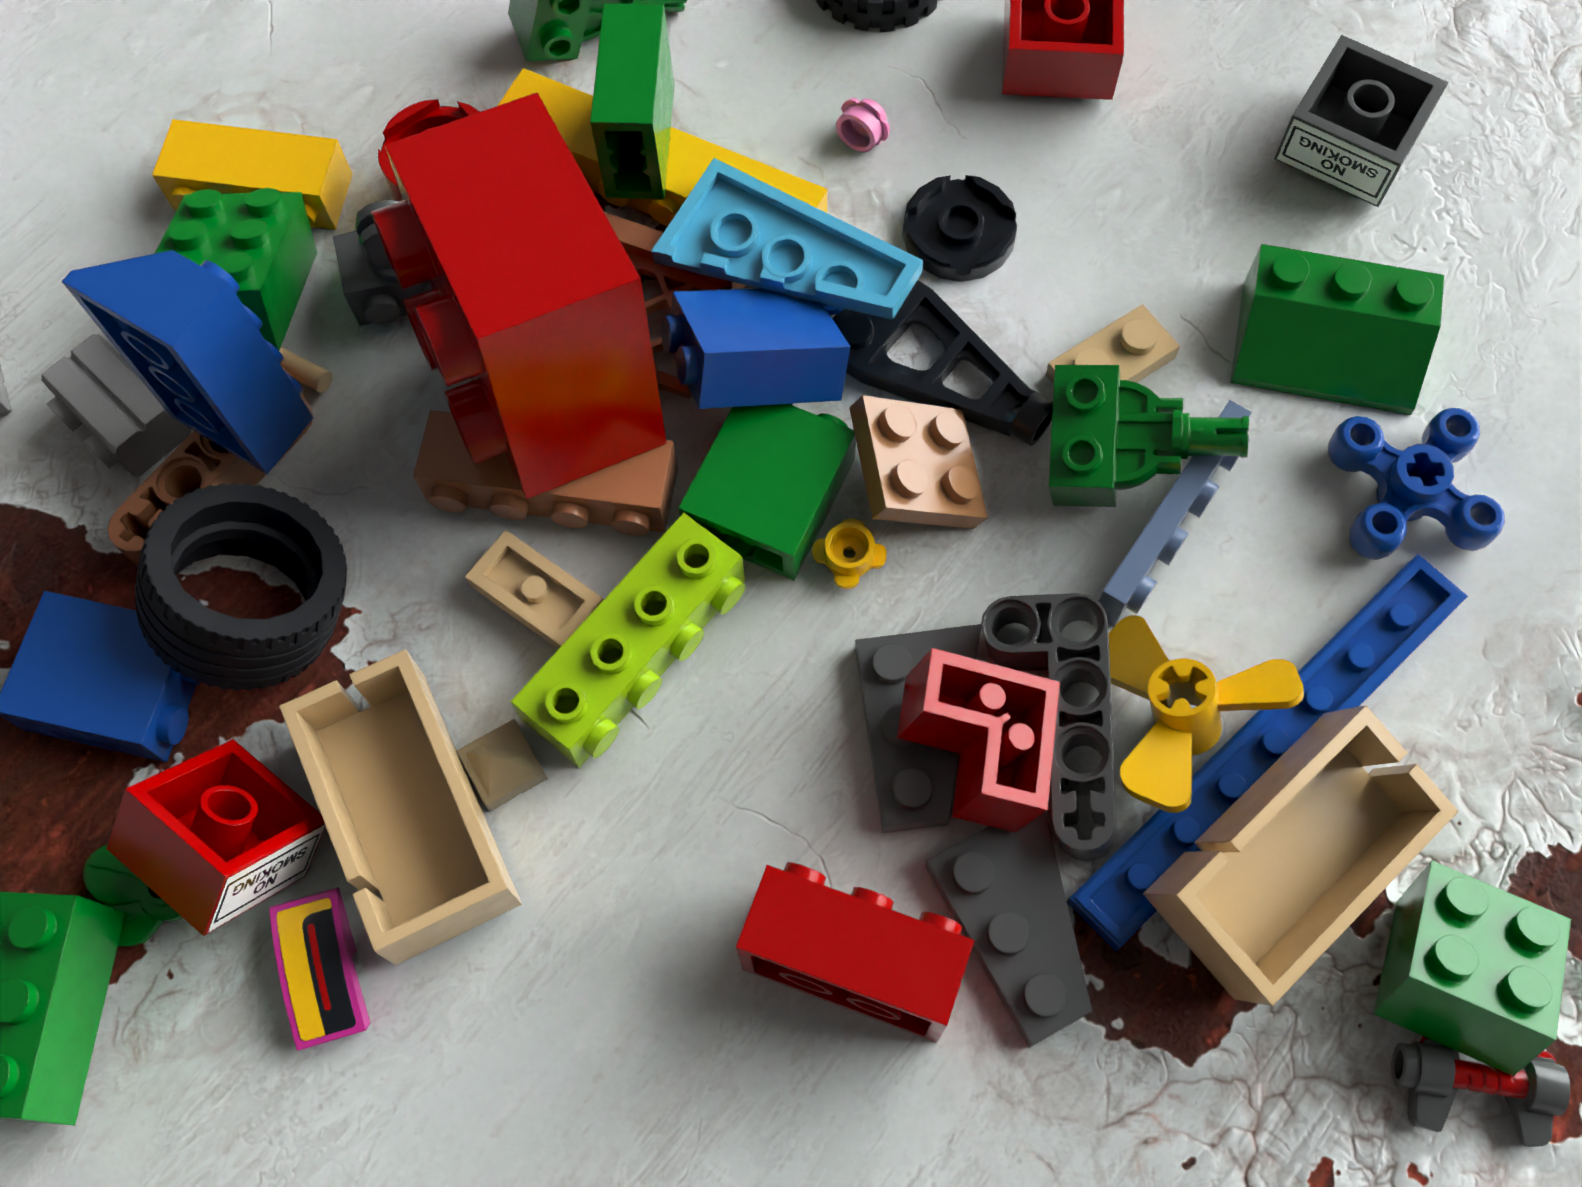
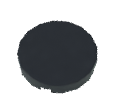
M951 175L935 178L918 188L907 203L902 235L907 253L923 260V270L940 279L963 282L984 278L1003 266L1014 248L1017 223L1013 202L1000 187L981 177L965 175V180H950Z

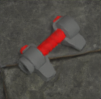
M1422 1036L1420 1042L1414 1041L1411 1044L1398 1043L1393 1052V1082L1397 1087L1408 1088L1409 1090L1408 1119L1414 1126L1432 1132L1442 1131L1458 1089H1468L1474 1092L1482 1091L1486 1094L1504 1096L1516 1123L1520 1144L1523 1147L1547 1145L1552 1138L1553 1116H1562L1569 1104L1570 1079L1568 1072L1564 1066L1556 1064L1555 1057L1548 1051L1540 1053L1514 1076L1485 1063L1460 1060L1458 1051Z

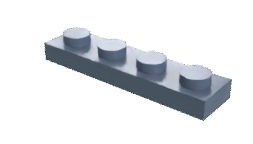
M1229 400L1219 417L1242 418V416H1250L1252 412ZM1201 455L1191 457L1099 598L1100 604L1106 611L1108 624L1114 627L1126 608L1138 614L1157 584V581L1148 576L1156 562L1160 560L1168 566L1170 565L1189 534L1179 527L1189 512L1198 518L1202 516L1220 487L1212 482L1211 478L1219 466L1231 471L1240 456Z

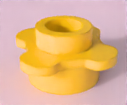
M849 518L834 526L828 532L826 538H820L815 541L812 547V556L817 563L825 564L834 574V582L838 587L853 589L859 584V578L870 569H880L884 566L887 559V551L883 545L875 543L872 533L864 526L863 522L858 519ZM847 549H852L855 552V556L847 558L843 553Z

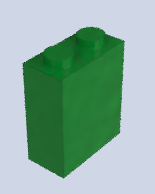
M603 4L590 124L606 198H665L675 85L665 8L662 4Z
M793 404L732 407L678 507L679 515L681 516L683 513L688 515L739 553L744 560L795 581L855 461L856 438L854 430L850 429L845 422L833 415L826 413L815 415L795 407Z

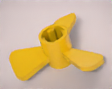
M1130 615L1121 619L1109 632L1111 684L1149 700L1154 722L1153 727L1120 766L1122 785L1132 797L1163 811L1179 813L1190 806L1192 798V756L1208 751L1218 742L1222 732L1220 711L1288 709L1298 705L1303 700V683L1295 665L1290 661L1284 659L1268 660L1216 682L1213 672L1199 661L1187 658L1169 661L1149 625L1140 616Z

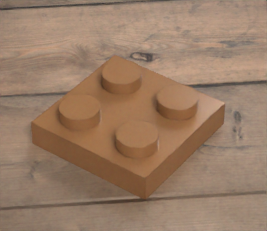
M862 395L849 407L872 519L974 529L988 519L962 410Z

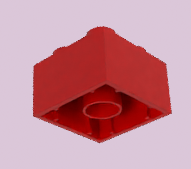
M538 92L386 144L385 148L403 200L371 211V216L402 290L430 280L431 290L403 299L402 301L431 371L438 369L447 387L466 379H471L468 383L444 391V395L473 464L475 465L505 453L526 499H529L667 444L641 278Z

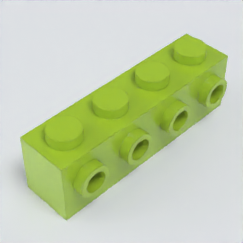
M683 513L511 700L521 721L578 768L582 766L590 755L593 758L601 756L615 741L620 730L617 725L633 707L641 709L653 699L662 684L660 676L675 659L684 661L696 650L704 637V630L702 629L717 612L722 615L726 614L739 601L745 590L743 557Z

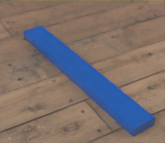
M1417 554L1298 671L1304 687L1303 700L1298 705L1288 709L1259 710L1192 776L1190 806L1179 813H1169L1159 809L1067 900V904L1115 952L1118 951L1157 911L1143 893L1184 852L1201 851L1194 842L1324 713L1359 707L1468 596Z

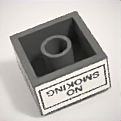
M1341 35L1293 113L1274 159L1379 207L1449 82Z

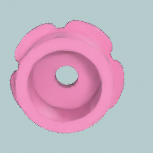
M851 98L844 102L841 107L843 114L836 122V129L839 137L847 146L859 152H868L875 145H879L881 140L885 141L888 138L890 127L887 122V116L884 109L877 102L871 99H863L859 102L856 98Z

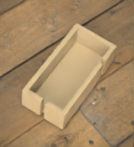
M406 649L349 674L355 688L371 705V707L363 711L360 710L359 705L337 680L279 706L346 880L359 890L352 895L374 952L394 965H398L522 905L425 675ZM380 893L383 901L376 894Z
M1367 705L1324 713L1194 842L1201 851L1184 852L1143 893L1235 1000L1274 1006L1459 812L1418 764L1375 768L1367 773L1363 766L1400 762L1408 753Z

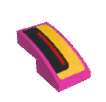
M332 888L271 906L269 914L274 952L296 1050H302L366 1031L371 1023L352 958L356 954L357 949L340 888Z

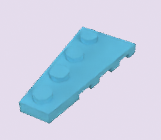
M713 158L651 250L654 263L890 320H893L920 277L923 268L922 259L716 158Z

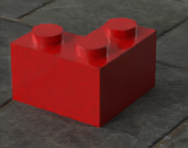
M931 648L906 676L897 738L960 754L952 817L1016 833L1048 810L1060 682Z

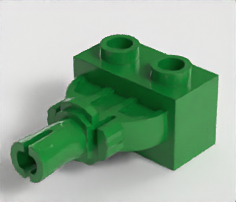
M510 0L508 15L526 61L578 59L582 41L600 36L604 3L662 4L667 12H683L685 9L684 3H687V0Z
M1055 365L1048 484L1053 505L1116 507L1117 490H1126L1140 486L1156 474H1181V459H1188V456H1240V458H1247L1249 416H1242V418L1189 417V413H1183V398H1159L1152 390L1139 383L1121 380L1119 365Z

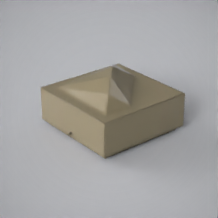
M515 718L456 751L489 811L494 810L515 798L518 794L524 793L548 779Z

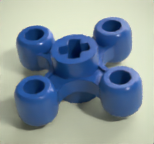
M1448 408L1440 411L1425 427L1422 434V444L1410 446L1404 451L1390 446L1384 440L1381 427L1374 420L1367 417H1351L1337 426L1328 443V455L1331 462L1346 472L1362 471L1370 475L1378 484L1376 489L1378 503L1367 506L1356 516L1349 529V542L1360 556L1373 560L1388 557L1402 544L1407 534V521L1421 519L1423 516H1429L1438 520L1445 527V533L1449 541L1463 550L1476 551L1483 549L1499 536L1505 524V513L1500 504L1486 495L1475 494L1469 496L1460 492L1452 484L1454 478V466L1452 463L1458 462L1467 456L1475 447L1480 436V426L1470 412L1461 408Z

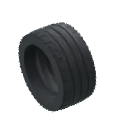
M223 483L218 486L210 485L204 489L199 488L192 493L188 492L182 498L174 500L173 504H169L163 512L159 513L157 519L153 521L140 551L135 584V607L144 639H147L148 646L153 648L154 654L160 657L164 664L171 666L172 670L177 673L180 672L184 677L191 678L200 684H207L209 687L216 686L220 687V689L227 690L228 688L234 691L246 689L248 691L254 688L264 689L266 686L273 687L280 682L288 681L291 677L295 678L320 656L337 624L346 593L347 579L346 556L343 554L342 544L339 543L340 539L334 534V529L331 525L329 526L327 521L323 517L321 518L316 510H312L308 504L300 502L298 498L291 497L288 493L279 492L273 488H265L261 485L254 486L244 483V485L238 483L225 485ZM214 556H248L275 566L293 580L304 597L305 602L292 612L269 619L233 618L203 606L184 591L176 575L193 562Z

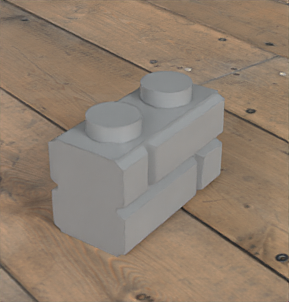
M100 334L89 336L71 351V357L61 358L42 373L41 381L55 395L47 403V406L72 431H75L83 424L92 433L83 442L109 469L117 462H120L133 476H141L162 459V453H169L190 435L191 429L172 418L125 359Z

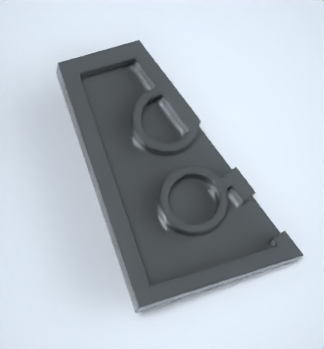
M981 624L855 640V654L882 833L945 826L949 823L960 754L897 738L906 676L931 648L976 659Z
M1046 812L1016 833L989 826L926 860L925 868L954 919L962 926V933L965 937L975 940L972 950L1028 1048L1092 1012Z

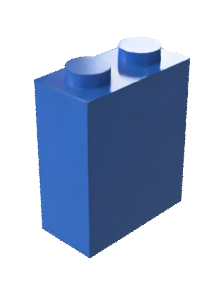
M765 289L674 291L672 293L671 315L664 316L661 324L662 344L666 353H672L676 361L679 382L681 385L688 386L699 409L842 401L851 346L822 303Z
M44 591L0 692V716L24 731L167 763L173 745L178 744L186 732L189 720L187 709L195 688L200 683L195 682L191 678L184 677L180 672H175L171 666L164 664L162 659L154 654L153 648L148 646L147 639H144L138 625L136 610Z

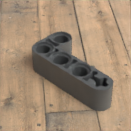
M1078 593L1021 595L999 598L987 607L981 621L983 637L991 658L996 664L1014 670L1048 669L1049 679L1060 682L1051 770L1052 821L1058 844L1067 855L1075 860L1086 862L1098 860L1109 853L1115 843L1117 832L1110 651L1106 611L1098 600L1089 595ZM1074 621H1086L1096 629V632L1090 639L1079 643L1071 642L1061 635L1064 627ZM1019 623L1030 629L1026 639L1018 644H1003L996 639L1000 629L1007 624ZM1083 682L1094 686L1099 692L1096 700L1084 707L1072 706L1065 702L1063 699L1064 692L1075 683ZM1079 746L1092 747L1098 751L1102 760L1098 767L1091 772L1077 773L1067 768L1064 763L1069 751ZM1077 794L1090 795L1092 819L1095 824L1104 825L1093 828L1091 833L1092 839L1089 840L1078 839L1076 829L1067 827V825L1077 824L1079 820Z

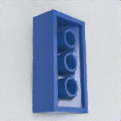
M174 250L72 270L62 280V283L172 418L263 473L268 474L314 418L300 396L303 392L302 386L286 373L280 365L284 360L283 355L261 335L259 331L263 326L261 320L248 307L243 305L236 295L240 290V286L230 274L215 263L205 260L201 265H198Z

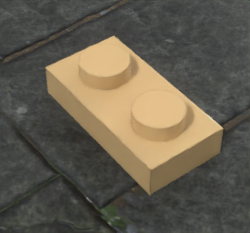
M1142 304L1050 361L1045 375L1054 384L1055 365H1119L1120 379L1137 383L1175 359L1180 345Z
M507 530L500 535L465 575L472 588L557 649L565 643L604 600Z

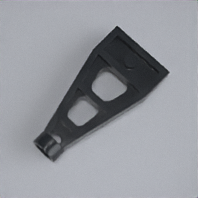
M919 280L916 281L893 320L844 309L832 318L851 346L846 373L863 384L916 403L960 409L963 411L966 421L1007 436L1014 435L1029 446L1035 445L1052 422L1053 402L1037 391L1030 389L933 289ZM918 323L926 326L944 346V353L928 370H916L892 361L887 355L890 348L911 324ZM961 360L972 363L992 381V385L980 399H970L945 387L942 383ZM1020 407L1017 414L1012 413L1014 409Z

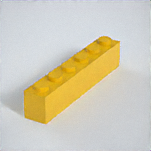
M523 68L497 105L499 106L538 92L592 191L600 194L613 205L619 207L629 206L651 215L657 222L667 227L713 158L827 213V188L671 127L665 198H606L590 124L593 95Z

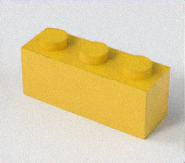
M172 119L152 176L173 210L178 209L185 194L205 189L217 190L221 194L250 193L263 188H272L279 192H302L310 227L336 230L353 173L338 139Z

